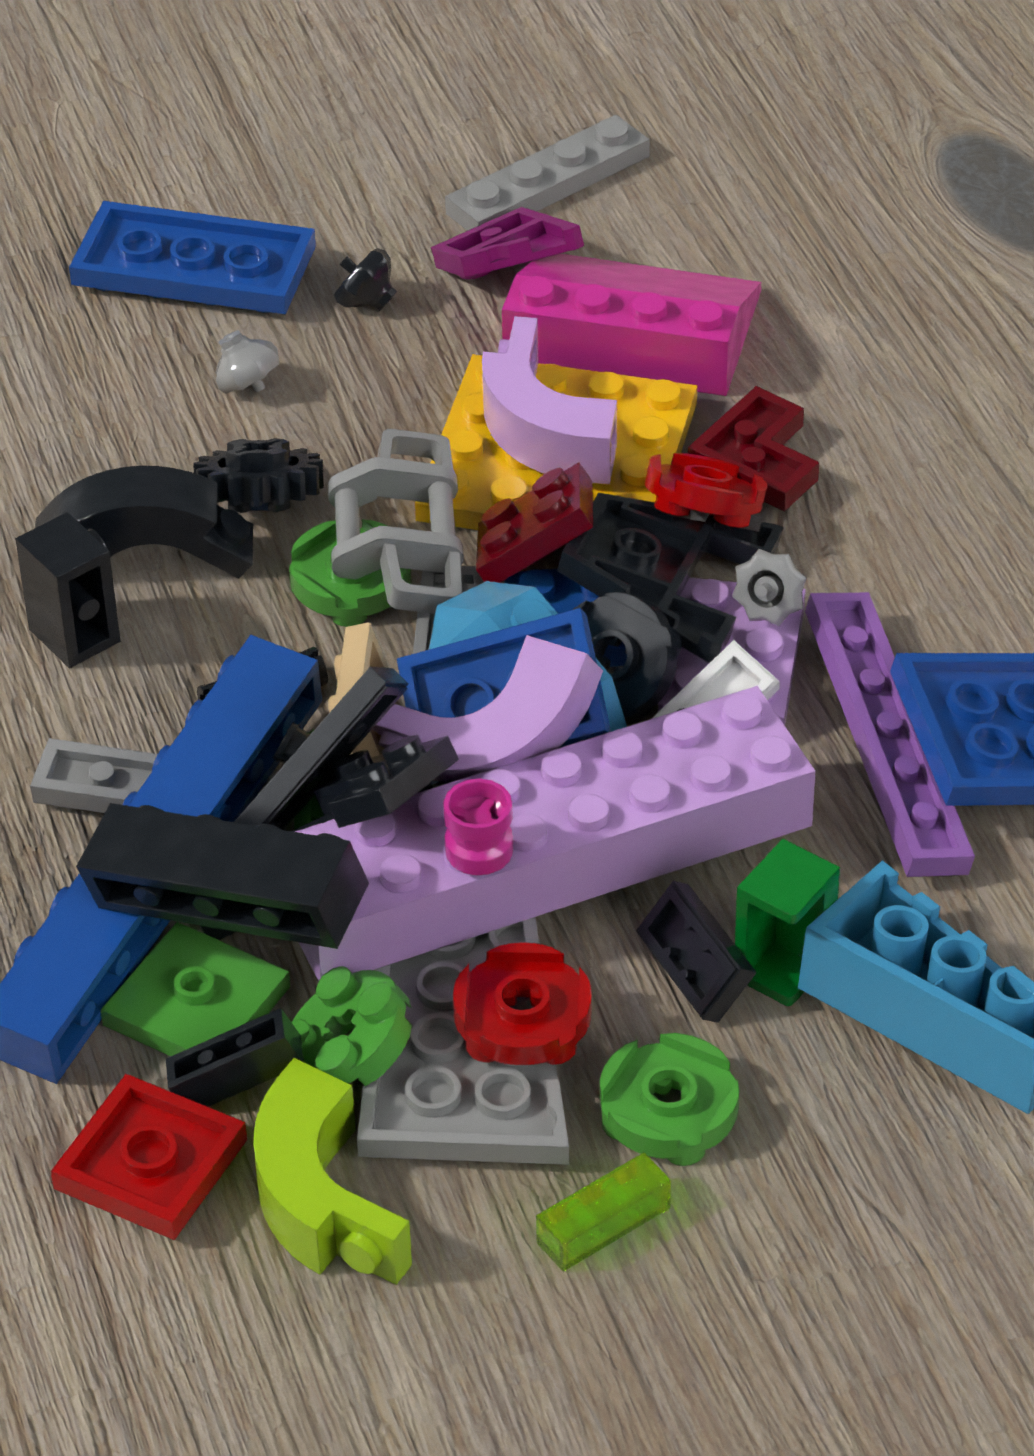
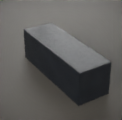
M279 1008L166 1058L168 1089L170 1092L207 1107L279 1076L293 1058L304 1062L301 1035L282 1008Z

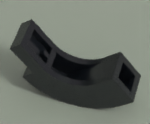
M129 466L96 473L66 488L36 517L35 528L68 512L87 530L93 529L100 535L106 548L109 550L110 557L134 546L157 544L184 550L238 579L253 565L254 524L245 520L239 513L217 505V482L181 469L162 466Z

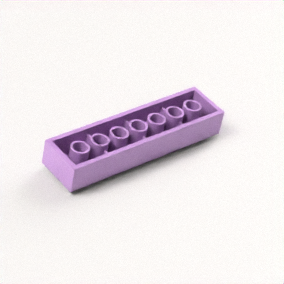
M758 686L416 793L391 814L341 828H338L335 819L295 831L311 835L328 833L336 835L343 840H349L369 881V885L338 949L300 942L299 944L318 981L325 973L340 966L347 967L352 973L361 970H375L811 827L813 820L815 770ZM481 778L495 781L504 786L511 795L513 819L510 827L513 835V854L510 862L501 870L492 874L476 876L457 870L447 860L445 851L447 827L444 820L443 802L447 792L454 785L465 780Z

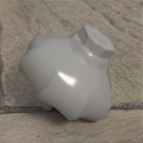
M239 330L226 335L219 341L222 347V356L215 372L218 389L225 394L235 390H244L252 385L255 392L263 390L265 385L262 379L265 378L268 372L279 365L278 348L270 341L249 339L242 335Z
M758 549L749 561L735 566L737 584L732 597L744 607L749 621L765 620L780 626L789 614L803 609L802 591L807 577L796 568L790 554L775 555Z

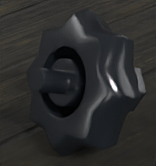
M374 249L358 265L348 256L340 263L350 274L334 293V297L340 305L344 307L370 305L380 311L397 293L390 282L391 258L385 250Z

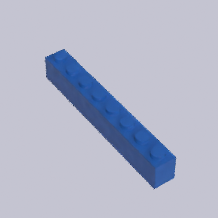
M250 635L235 656L230 655L226 658L220 668L217 682L204 700H197L192 705L186 717L185 727L171 746L166 745L159 751L149 777L138 792L133 791L126 797L122 805L133 807L150 805L165 812L196 817L207 814L223 821L234 822L255 799L280 763V761L277 762L272 757L291 724L294 722L303 729L321 704L322 692L318 660ZM79 873L70 887H63L57 893L52 902L49 916L34 936H28L21 943L15 955L14 965L0 983V1060L57 1084L102 1020V1007L140 965L170 920L98 908Z

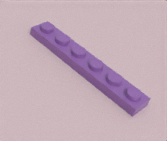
M869 592L810 593L805 613L906 876L969 875L975 855L955 806L945 805L890 674L895 656Z

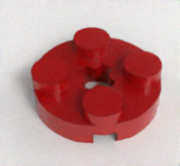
M673 453L671 464L662 465L660 454L652 456L649 459L644 482L645 487L656 495L654 507L662 512L677 516H687L692 509L714 514V519L717 522L738 528L748 527L751 515L761 512L767 491V482L755 473L752 484L745 480L737 478L740 468L738 465L707 456L687 453Z
M527 942L499 945L486 951V961L476 965L471 971L468 964L459 973L453 990L454 1021L457 1031L466 1041L468 1054L479 1062L489 1063L496 1061L509 1065L563 1064L575 1055L577 1043L585 1036L590 1026L592 1016V989L590 981L580 966L578 974L573 967L565 964L564 953L553 947ZM517 997H528L533 1008L517 1010L510 1006H515Z

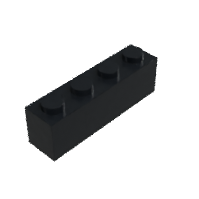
M110 803L76 866L98 908L335 949H338L369 885V881L351 842L343 840L336 835L328 833L311 835L285 831L270 824L254 826L228 822L207 814L197 817L165 812L150 805L133 807Z

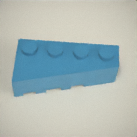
M882 860L806 927L798 989L1029 1114L1034 1109V982L1015 966L1001 968L986 955L988 944L970 930L959 934L939 918L940 906L923 892L914 896L897 884L899 873Z

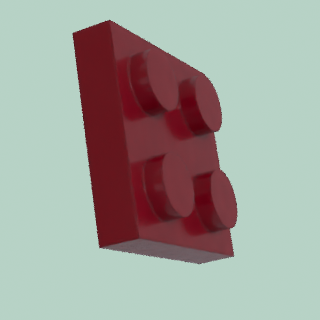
M580 462L565 471L562 468H555L545 473L533 484L532 491L514 502L510 498L503 499L491 506L482 515L481 521L478 523L476 571L484 582L500 583L593 528L592 480Z

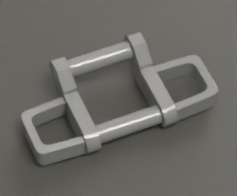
M386 429L382 433L377 457L335 474L328 482V499L330 504L335 507L337 545L331 552L333 573L339 578L356 580L381 569L387 602L394 609L435 614L437 605L462 593L461 565L464 561L463 544L456 537L453 499L458 493L457 475L453 470L450 441L447 437L437 434ZM391 454L425 457L432 459L435 464L393 459L390 456ZM377 496L429 503L431 531L378 526L360 534L359 507L376 500ZM400 568L445 573V588L409 584L402 579Z

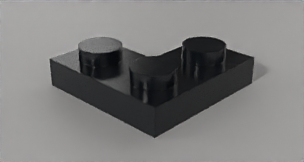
M413 735L389 745L382 751V755L371 758L368 750H361L340 759L332 765L335 775L313 790L323 814L332 813L338 828L391 814L457 762L459 758L449 736L422 743L418 735Z

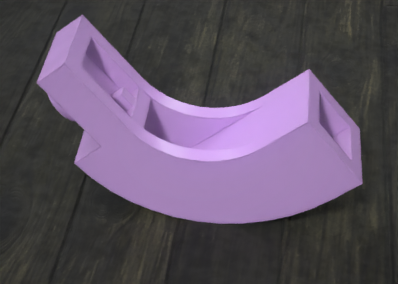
M514 316L510 339H500L498 353L483 352L484 418L492 437L515 460L543 474L555 468H562L565 471L580 462L591 478L592 483L610 484L617 448V400L565 395L542 384L536 378L538 368V318Z
M526 635L508 683L502 692L487 706L465 716L444 718L394 704L375 725L373 730L381 736L378 744L384 748L413 735H418L422 743L449 736L459 760L436 777L434 781L443 783L454 782L558 749L571 736L586 714L603 670L587 653Z

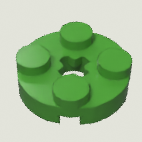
M362 519L360 534L372 528L387 525L373 520ZM336 520L314 526L296 540L291 551L292 562L289 567L290 585L296 598L309 609L331 616L334 623L344 627L362 624L368 615L379 613L391 607L387 602L381 569L356 580L339 578L333 573L331 552L337 545ZM400 568L402 579L412 584L411 569Z
M343 966L331 969L321 977L316 986V993L301 1007L292 1021V1024L301 1035L304 1063L348 1084L359 1079L364 1086L369 1085L381 1077L393 1065L409 1040L412 1024L405 1017L406 1006L412 1008L409 998L388 975L382 972L361 970L352 973L347 967ZM354 1028V1030L348 1036L345 1035L348 1031Z
M680 1033L660 1034L659 1043L647 1044L638 1048L637 1039L619 1048L609 1058L601 1073L600 1105L602 1128L607 1136L618 1140L621 1144L637 1153L655 1158H667L671 1163L679 1166L695 1164L704 1157L705 1150L716 1146L732 1130L739 1111L738 1080L736 1081L731 1074L730 1062L724 1053L703 1039ZM672 1088L681 1091V1100L677 1102H663L658 1100L653 1094L666 1095Z

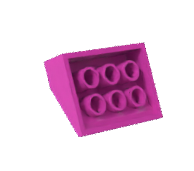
M560 253L533 260L515 275L502 307V339H510L514 316L538 318V363L556 364L576 369L613 372L620 375L656 380H671L677 383L697 385V392L727 396L761 293L762 282Z

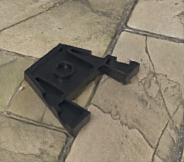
M598 493L593 501V528L566 544L562 551L557 571L599 597L607 596L605 595L607 593L620 592L643 598L654 604L666 616L670 626L679 633L682 647L710 663L726 647L731 637L736 617L681 597L682 590L704 552L742 564L749 561L758 549L774 554L779 545L784 527L761 522L758 532L721 524L714 519V514H709L705 522L674 517V515L656 509L654 502Z

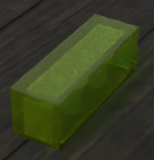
M643 1152L537 1214V1244L564 1272L670 1209L671 1180Z

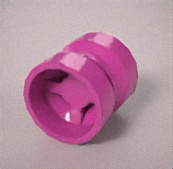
M481 778L465 780L454 785L447 792L443 802L444 820L447 827L445 833L447 860L457 870L476 876L492 874L501 870L510 862L513 854V835L510 827L513 819L511 795L504 786L495 781Z

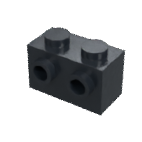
M66 512L15 538L28 627L42 643L70 669L121 642L110 553L104 541L95 530H87L71 514Z

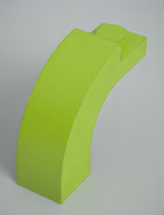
M293 1058L268 1089L261 1102L255 1121L253 1147L258 1193L265 1220L279 1243L295 1259L319 1275L322 1274L337 1255L343 1258L356 1271L364 1274L373 1273L397 1285L412 1266L409 1220L342 1188L325 1172L332 1158L356 1130L352 1085Z

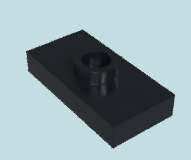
M672 881L636 930L702 1020L719 1023L757 973L689 884Z

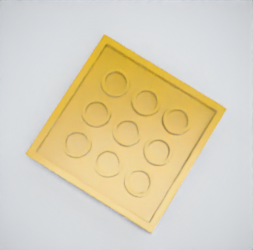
M475 354L471 356L441 435L447 437L450 441L453 470L457 475L458 493L453 499L455 527L478 530V523L481 521L482 515L491 506L507 498L514 502L532 491L533 484L544 474L515 460L492 437L486 425L483 409V355ZM538 363L536 378L556 392L575 397L617 400V448L610 484L592 483L593 501L598 493L655 503L656 495L651 493L644 485L649 459L654 455L660 454L661 465L671 464L673 453L682 452L697 405V385L677 383L665 379L656 380L620 375L613 372H598L562 367L556 364ZM415 501L416 521L430 523L429 503Z

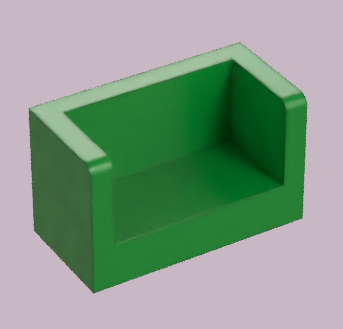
M783 838L737 887L735 945L757 972L747 986L785 1006H792L804 993V991L798 989L806 927L838 900L840 867Z

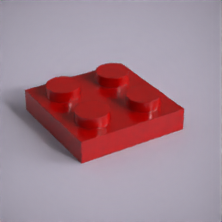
M125 1074L50 1171L53 1189L175 1240L247 1142L246 1122Z

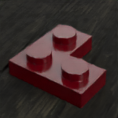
M755 386L688 446V454L707 456L740 466L737 478L745 480L752 484L754 473L762 477L767 482L764 502L784 512L819 480L818 461L783 445L803 427L804 408L758 386Z

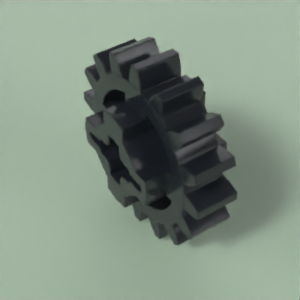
M279 438L270 440H233L227 443V451H213V456L198 457L199 462L193 463L195 474L218 483L217 503L228 501V509L238 513L248 511H285L291 508L290 500L304 501L306 500V495L320 494L319 489L324 488L323 459H320V454L307 453L305 448L290 450L289 441Z

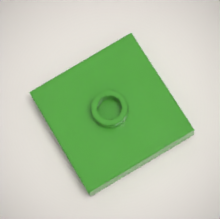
M176 922L102 1007V1024L168 1056H173L268 1014L290 988L289 971Z

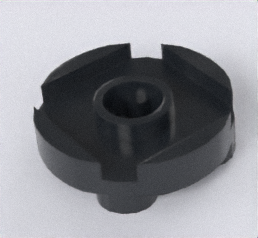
M625 593L605 594L607 596L599 597L592 602L585 601L574 609L581 608L587 615L595 657L612 676L624 718L640 719L648 715L669 690L677 669V657L682 648L679 633L670 626L666 616L654 604L643 598ZM623 641L626 646V662L623 667H617L614 673L611 674L608 671L611 661L608 657L604 656L605 650L608 645L618 647Z

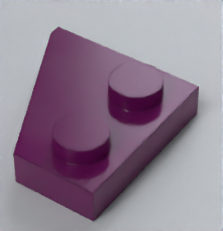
M520 207L432 246L431 250L436 268L458 275L461 279L470 280L483 277L494 270L576 250L583 247L584 242L580 225Z

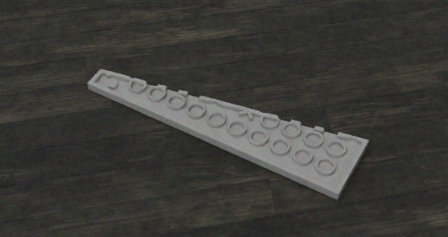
M461 566L462 593L484 583L476 571V566ZM422 571L421 585L445 588V573ZM417 613L413 654L429 650L435 614ZM440 782L433 784L432 787L435 788L447 783ZM534 917L376 969V971L388 975L409 998L412 1008L406 1006L405 1017L412 1024V1028L405 1048L393 1065L377 1080L367 1086L363 1085L357 1134L358 1157L569 1165V1143L556 1065L548 1063L509 1065L496 1061L489 1063L479 1062L468 1054L466 1041L457 1031L454 1021L453 990L459 973L468 964L471 971L476 965L486 961V951L499 945L520 942L539 944L536 919ZM517 997L515 1006H510L517 1010L533 1008L528 997Z

